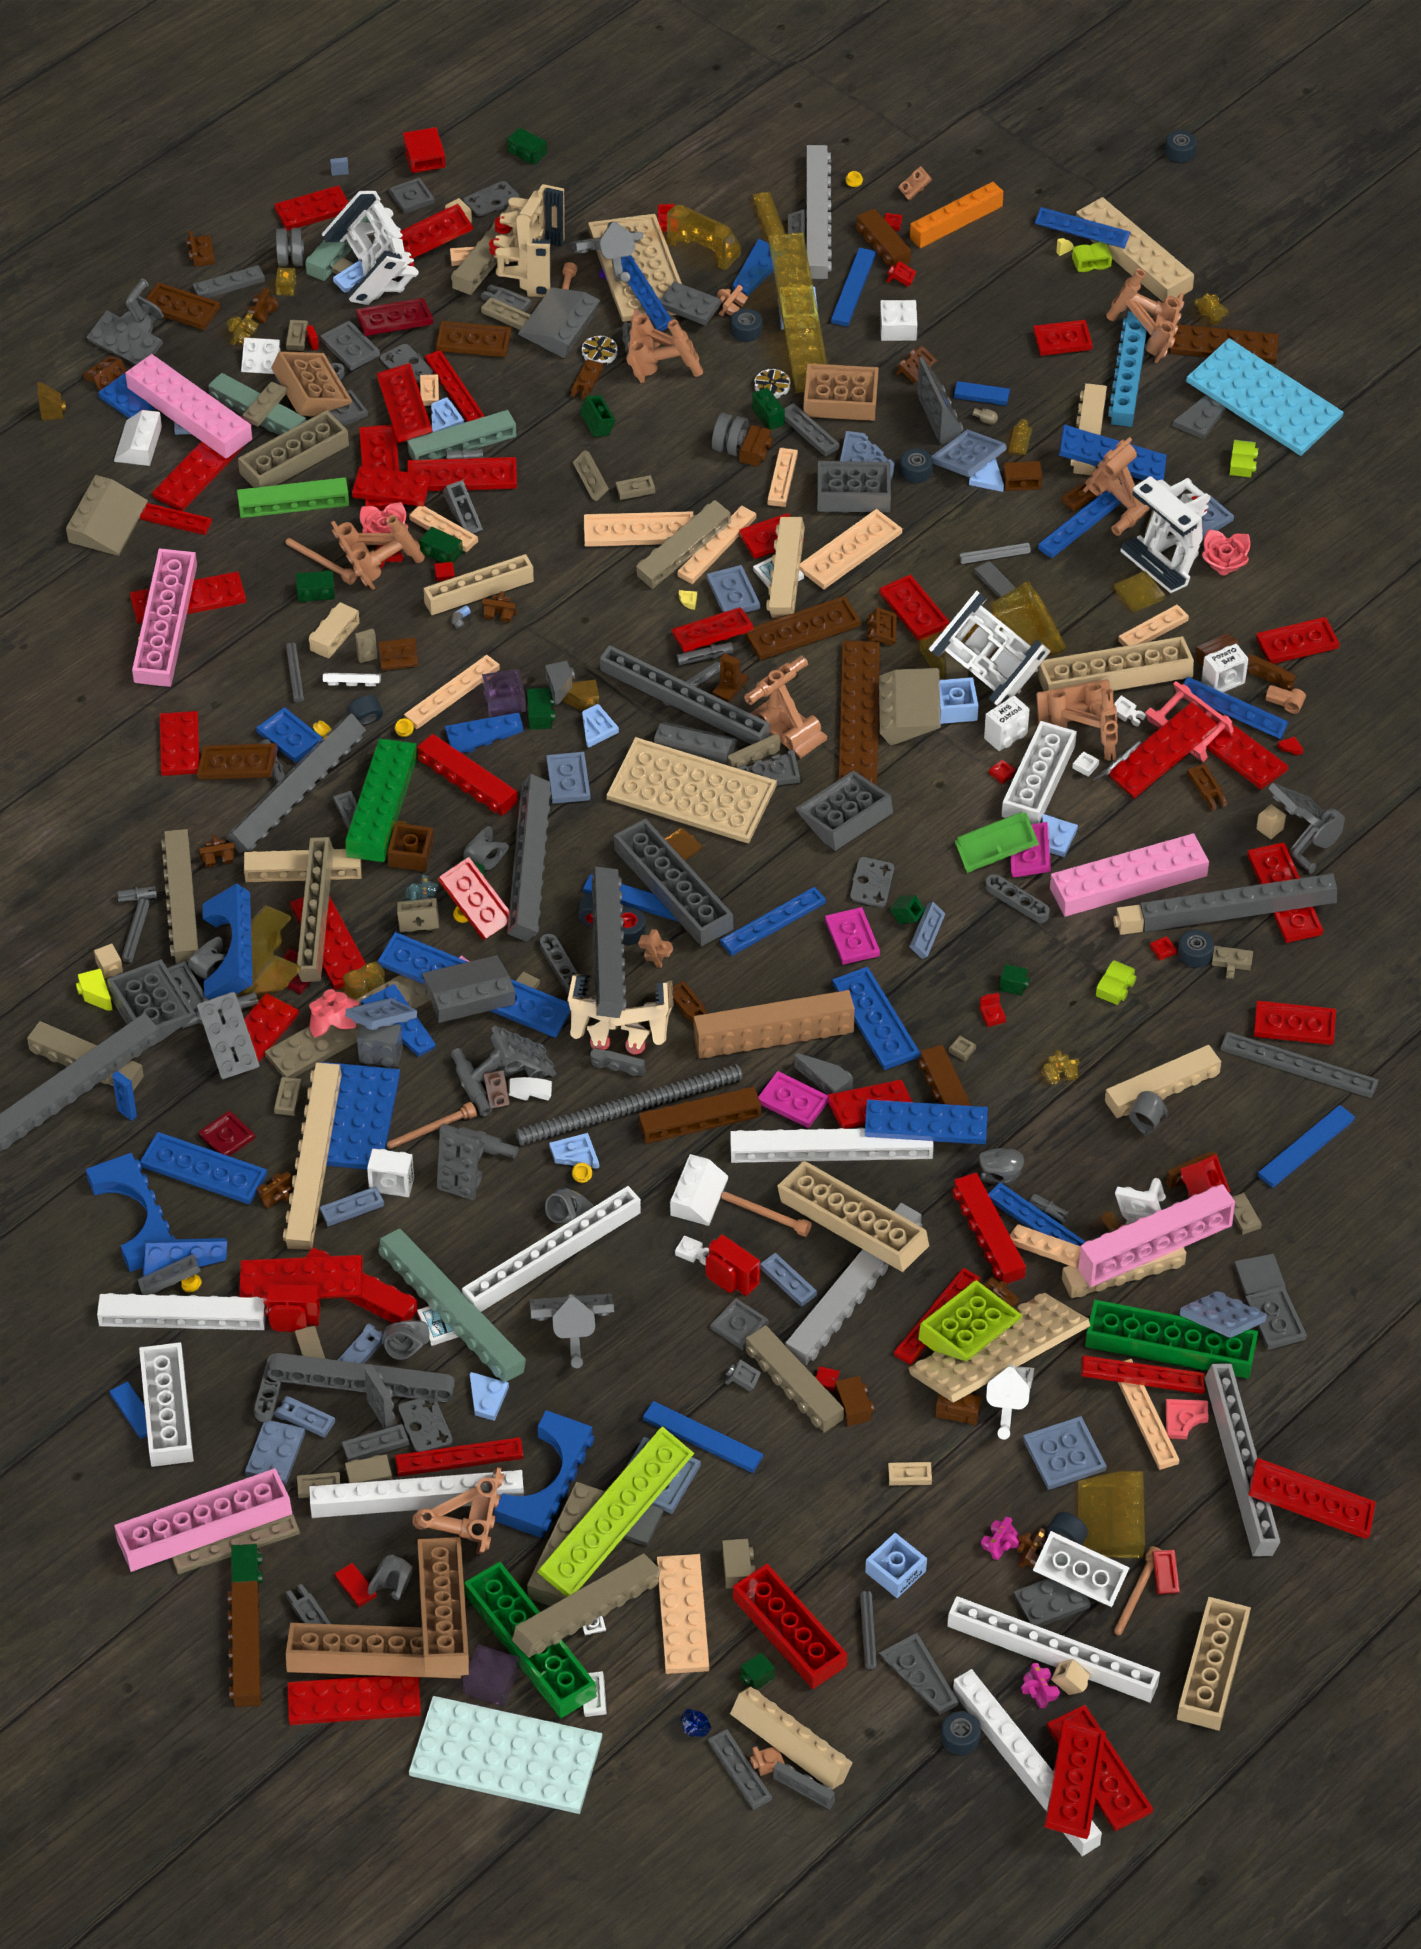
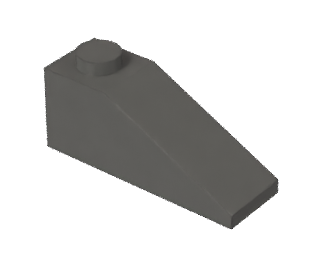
M463 480L447 485L443 490V494L459 526L472 534L483 531Z
M800 1053L795 1054L794 1067L826 1095L853 1089L852 1075L840 1066Z

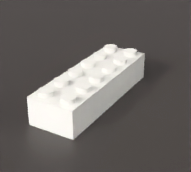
M1040 721L1004 798L1002 817L1007 818L1022 812L1027 813L1031 824L1041 822L1042 816L1075 748L1077 731Z
M181 1343L140 1347L151 1466L194 1462Z

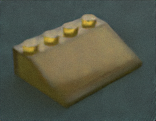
M1119 1471L1078 1481V1518L1088 1529V1536L1082 1543V1546L1105 1557L1143 1558L1145 1548L1143 1471Z

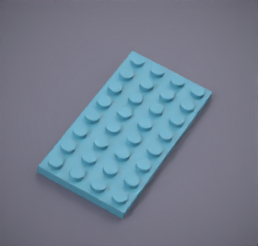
M1230 338L1188 375L1186 382L1300 456L1343 416V411Z

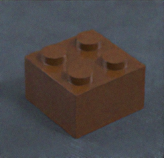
M395 823L387 852L388 866L426 872L434 844L433 828Z

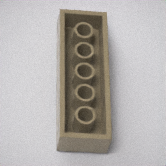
M326 410L239 457V472L254 488L278 485L349 446L348 430Z
M576 1482L527 1585L529 1599L552 1606L566 1598L565 1595L537 1572L603 1496L605 1491Z

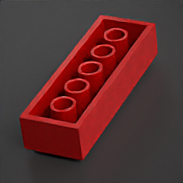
M765 1564L733 1586V1600L812 1690L847 1667L846 1651L768 1564Z

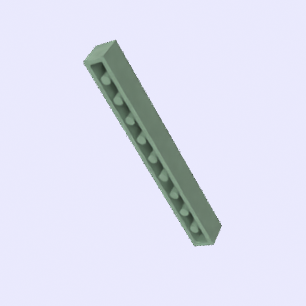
M401 1229L380 1238V1256L386 1259L394 1271L398 1272L405 1282L415 1289L418 1296L423 1298L430 1308L441 1316L443 1322L454 1330L455 1334L467 1344L470 1350H473L479 1356L482 1363L486 1364L496 1377H499L505 1383L524 1373L526 1359Z

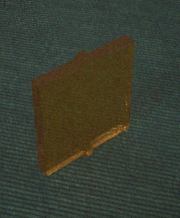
M683 828L665 839L684 861L703 849V846L694 839V836L690 835Z

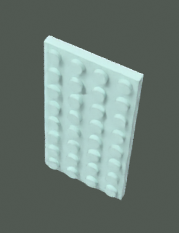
M433 1696L412 1760L409 1776L580 1814L602 1741V1733Z

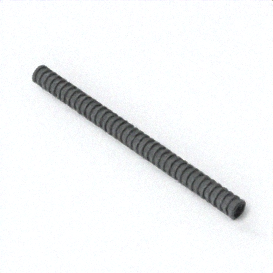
M734 1064V1067L728 1066V1069L724 1067L722 1070L717 1069L716 1072L711 1071L710 1074L705 1073L704 1076L700 1074L699 1077L694 1076L693 1079L687 1078V1081L683 1079L681 1082H675V1084L670 1083L669 1086L664 1085L663 1088L660 1086L657 1090L653 1088L652 1091L646 1090V1093L640 1092V1095L636 1093L634 1096L629 1095L628 1098L623 1097L622 1100L617 1099L616 1102L612 1100L611 1103L606 1102L605 1105L599 1104V1107L593 1106L592 1109L589 1107L586 1111L582 1109L581 1112L575 1111V1114L569 1113V1116L565 1114L563 1117L558 1116L557 1119L552 1118L551 1121L546 1120L545 1123L543 1121L540 1124L534 1123V1126L528 1125V1128L516 1129V1139L520 1146H524V1143L530 1144V1141L534 1143L537 1139L541 1141L542 1138L547 1139L548 1136L553 1137L554 1134L558 1136L566 1131L571 1132L572 1129L577 1130L578 1127L583 1128L584 1125L588 1127L589 1124L595 1125V1122L601 1123V1120L604 1122L608 1118L612 1120L613 1117L618 1118L619 1115L624 1116L625 1113L630 1114L631 1112L635 1113L637 1110L642 1111V1108L648 1109V1106L652 1108L655 1104L659 1106L660 1103L665 1104L666 1101L672 1102V1099L676 1101L684 1096L689 1097L690 1094L695 1095L696 1092L699 1094L702 1090L706 1092L707 1089L713 1090V1087L718 1088L719 1085L723 1087L725 1084L730 1085L731 1082L736 1083V1080L740 1082L743 1078L742 1071L738 1064Z

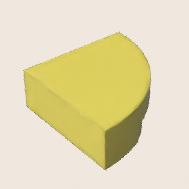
M1064 238L1057 240L1056 253L1059 256L1073 250L1074 246L1069 240Z
M679 590L680 602L685 607L695 610L697 592Z

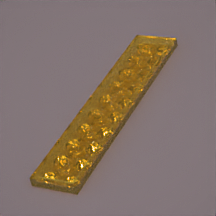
M804 234L769 235L768 242L795 393L805 392L807 363L827 365Z

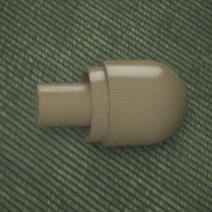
M983 408L982 411L974 409L973 415L980 417L979 420L983 423L993 425L997 422L998 415L995 411Z

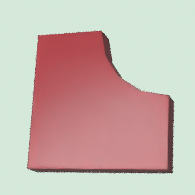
M1166 1399V1433L1169 1439H1187L1189 1431L1194 1426L1208 1422V1401Z

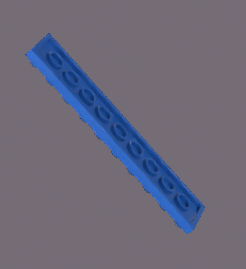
M395 932L379 958L378 966L425 985L422 973L468 961ZM511 979L515 990V1004L490 1011L557 1038L572 1011L570 1010L569 1002Z

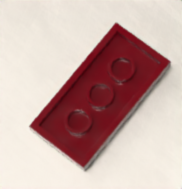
M424 298L356 309V317L365 336L433 324V317Z

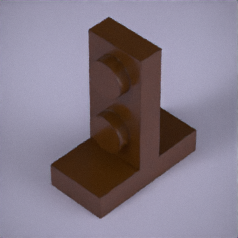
M726 653L720 658V683L712 692L713 696L730 703L747 683L748 676L740 672V660Z

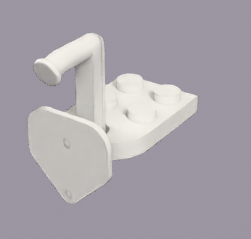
M1158 1178L1152 1180L1149 1191L1141 1192L1131 1187H1117L1115 1192L1121 1214L1127 1220L1126 1225L1161 1210L1159 1201H1163L1166 1197L1161 1181Z
M1009 1364L1006 1369L988 1382L987 1401L994 1407H1002L1001 1427L997 1432L1000 1439L1004 1440L1010 1436L1012 1409H1022L1028 1404L1034 1368L1020 1366L1015 1368L1013 1364Z

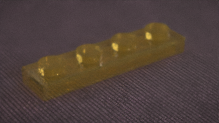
M770 192L753 194V201L769 244L773 246L787 244V237Z

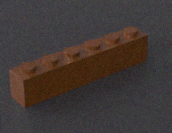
M755 1087L742 1088L729 1093L725 1092L691 1102L686 1101L674 1106H665L661 1109L645 1111L639 1114V1127L645 1144L759 1118L761 1117V1103Z
M258 1581L232 1582V1591H228V1604H232V1610H228V1622L232 1623V1629H228L229 1642H232L233 1645L232 1648H229V1661H233V1667H229V1680H233V1686H229V1697L234 1699L235 1707L261 1706Z

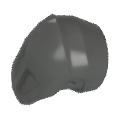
M487 826L466 845L463 858L469 857L472 861L484 865L485 870H490L499 863L507 852L509 845L507 843L491 842L493 831L492 827ZM498 848L494 858H487V855L493 849Z
M216 937L210 940L190 956L188 967L197 976L203 979L209 978L216 971L214 969L215 962L225 959L226 955L220 954L223 950L222 939Z
M1143 1091L1135 1099L1129 1118L1144 1136H1147L1156 1129L1161 1118L1166 1119L1168 1117V1110L1163 1099L1158 1094L1152 1091ZM1136 1113L1149 1118L1153 1125L1142 1123L1137 1118Z
M997 1148L980 1153L979 1162L983 1169L980 1179L993 1185H998L999 1183L1005 1186L1011 1185L1022 1171L1023 1155L1016 1149ZM991 1173L998 1174L1002 1176L1003 1179L997 1180L991 1175Z
M568 1188L558 1189L547 1198L545 1204L548 1218L555 1223H569L594 1207L583 1195Z
M407 1320L393 1323L384 1329L382 1342L391 1357L399 1360L407 1359L429 1342V1328L424 1321Z
M394 1554L388 1555L380 1562L376 1574L369 1584L368 1594L373 1595L382 1588H391L394 1590L391 1596L396 1600H400L410 1581L413 1567L403 1558Z

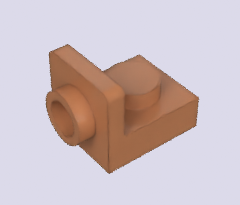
M757 1747L752 1748L750 1762L753 1769L758 1770L760 1776L773 1772L774 1766L778 1761L785 1764L780 1751L775 1747L759 1751Z

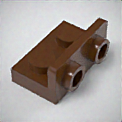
M189 231V237L186 240L187 247L191 248L188 250L189 258L193 260L194 267L215 264L211 236L193 237V232Z
M923 346L918 350L914 348L907 355L909 359L906 360L904 358L897 365L899 369L895 374L899 375L902 372L915 383L918 380L919 357H923L929 367L937 359Z
M108 356L82 374L85 380L95 382L97 389L101 391L118 377L126 374L125 372L127 371L121 358Z
M876 607L867 617L868 631L866 637H868L870 642L877 640L893 646L896 643V614Z
M415 637L378 642L381 670L418 666Z

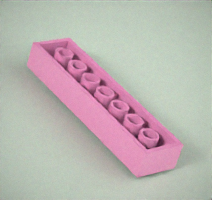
M153 354L125 372L128 389L223 457L228 458L252 440L251 424Z
M159 548L132 669L134 683L167 687L172 685L197 568L195 552Z
M1193 833L1052 873L1050 890L1064 917L1206 877L1209 860Z
M1222 1184L1217 1187H1211L1199 1195H1193L1185 1201L1177 1202L1169 1208L1158 1210L1148 1217H1142L1132 1224L1123 1225L1118 1230L1105 1233L1095 1240L1086 1241L1080 1246L1078 1270L1091 1288L1232 1226L1235 1201Z
M276 1468L116 1524L114 1527L117 1541L132 1572L292 1515L290 1498Z

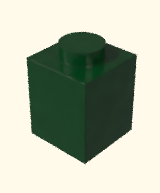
M916 895L899 896L890 908V911L899 924L915 923L925 911V908Z
M1005 964L1000 979V991L1023 996L1024 989H1028L1030 984V977H1027L1028 969Z
M762 1652L741 1666L740 1679L746 1687L749 1686L758 1690L775 1677V1667Z

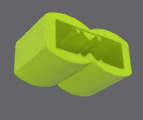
M1098 242L1090 246L1079 245L1073 248L1072 259L1077 271L1087 272L1093 269L1101 270L1111 267L1112 255L1107 244Z
M1234 440L1230 475L1251 477L1252 472H1256L1257 462L1253 461L1258 456L1259 448H1255L1256 442Z
M1113 960L1097 986L1096 996L1116 1005L1121 1000L1124 1001L1128 994L1127 989L1129 986L1132 987L1136 981L1135 969Z

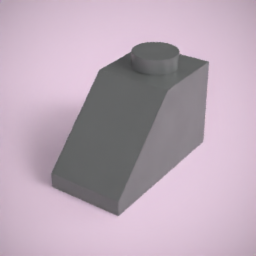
M567 661L545 665L546 680L555 705L559 704L572 688V679L575 678L574 670L572 667H569Z

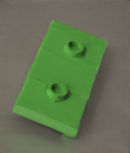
M1022 812L961 835L955 841L967 873L1039 845L1027 813Z

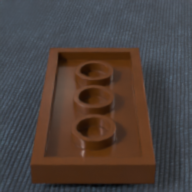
M159 282L146 298V300L160 308L165 318L202 330L207 328L221 308L220 302Z
M441 321L436 351L507 357L512 332L511 327Z
M276 743L203 746L197 777L199 780L272 777L278 747Z

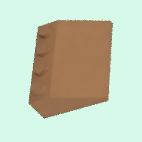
M278 352L271 369L281 386L286 387V395L299 415L316 416L326 410L331 411L352 403L350 396L324 353Z
M807 363L804 413L809 417L875 421L879 368Z

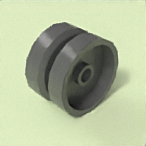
M285 228L276 229L278 267H287L289 265V256L292 257V264L294 266H303L304 239H302L301 228L291 229V239H288V232Z
M722 412L718 417L713 432V451L723 453L727 449L729 455L739 456V450L748 432V418L737 416L733 419L732 414Z

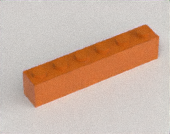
M991 182L910 223V240L919 248H922L1003 206L1004 191L994 182Z

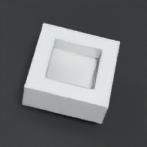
M1083 752L1073 763V769L1089 777L1099 765V760Z

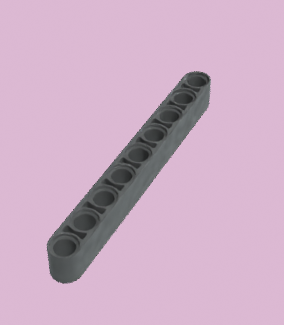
M276 1353L271 1356L268 1377L279 1382L366 1392L364 1367L370 1364ZM372 1365L375 1370L381 1372L383 1383L391 1388L393 1396L438 1402L452 1400L455 1379L451 1375Z

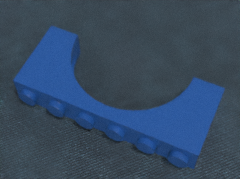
M235 884L202 904L203 920L216 928L230 923L232 928V940L224 961L209 978L204 980V997L209 1000L230 992L238 994L252 985L250 892Z
M132 1153L86 1169L87 1180L94 1196L103 1193L124 1194L137 1200L147 1212V1220L140 1233L131 1241L121 1245L122 1256L129 1272L143 1268L144 1240L175 1239L174 1235L170 1236L169 1224L167 1220L163 1221L161 1217L163 1216L160 1205L155 1204V1194L152 1189H148V1179L145 1174H141L140 1162L138 1159H134Z
M547 1410L538 1425V1438L549 1443L559 1454L562 1468L558 1477L550 1486L536 1494L527 1496L502 1494L498 1506L494 1510L495 1522L539 1538L543 1537L545 1531L548 1532L552 1525L551 1519L554 1514H558L561 1506L560 1501L562 1497L566 1498L569 1484L575 1480L578 1473L577 1468L579 1464L582 1465L586 1458L585 1452L587 1448L592 1447L595 1439L592 1426Z

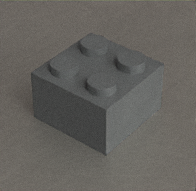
M361 1024L357 1037L359 1062L398 1068L403 1051L401 1025L393 1024L392 1026H381L376 1030H370Z

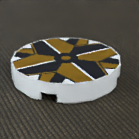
M594 336L583 343L582 355L585 360L588 359L599 363L607 362L608 364L617 356V345L608 337Z
M768 369L756 376L755 390L759 391L768 387L777 399L781 395L788 393L790 379L787 374L780 370Z

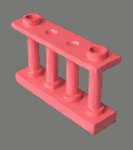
M1175 681L1173 684L1176 694L1161 710L1155 711L1150 707L1145 712L1148 722L1160 729L1168 722L1165 719V715L1182 698L1190 703L1193 702L1212 720L1218 723V729L1189 752L1201 762H1204L1208 758L1206 746L1223 729L1232 733V721L1228 716H1222L1191 693V690L1185 684L1181 685Z

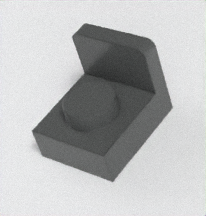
M739 1360L736 1364H731L726 1370L725 1375H727L724 1383L728 1385L734 1381L746 1390L752 1391L761 1372L744 1361Z

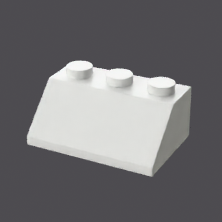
M142 410L126 420L114 458L115 462L150 466L162 428L160 412Z
M690 1154L670 1201L671 1216L709 1226L721 1198V1193L727 1183L728 1176L709 1159Z

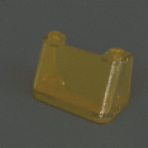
M676 205L667 213L668 244L675 247L677 242L681 241L687 245L693 240L717 252L718 267L726 270L741 254V245L728 226L683 205Z
M1029 581L991 603L993 608L992 615L1030 646L1038 640L1050 650L1048 655L1067 649L1043 600Z

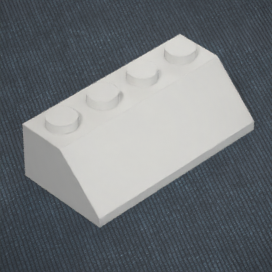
M1051 1531L1033 1571L1112 1607L1129 1567Z

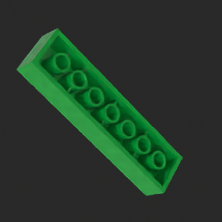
M379 738L346 838V857L379 862L385 861L395 823H397L417 761L416 743Z
M1094 1300L1085 1347L1206 1371L1210 1369L1212 1364H1232L1236 1377L1250 1378L1258 1331L1246 1330L1229 1338L1182 1316Z
M501 1562L464 1582L466 1598L560 1719L597 1697L595 1681L562 1639L559 1643L552 1644L546 1647L540 1654L536 1653L531 1657H528L512 1641L515 1627L537 1615L540 1611Z

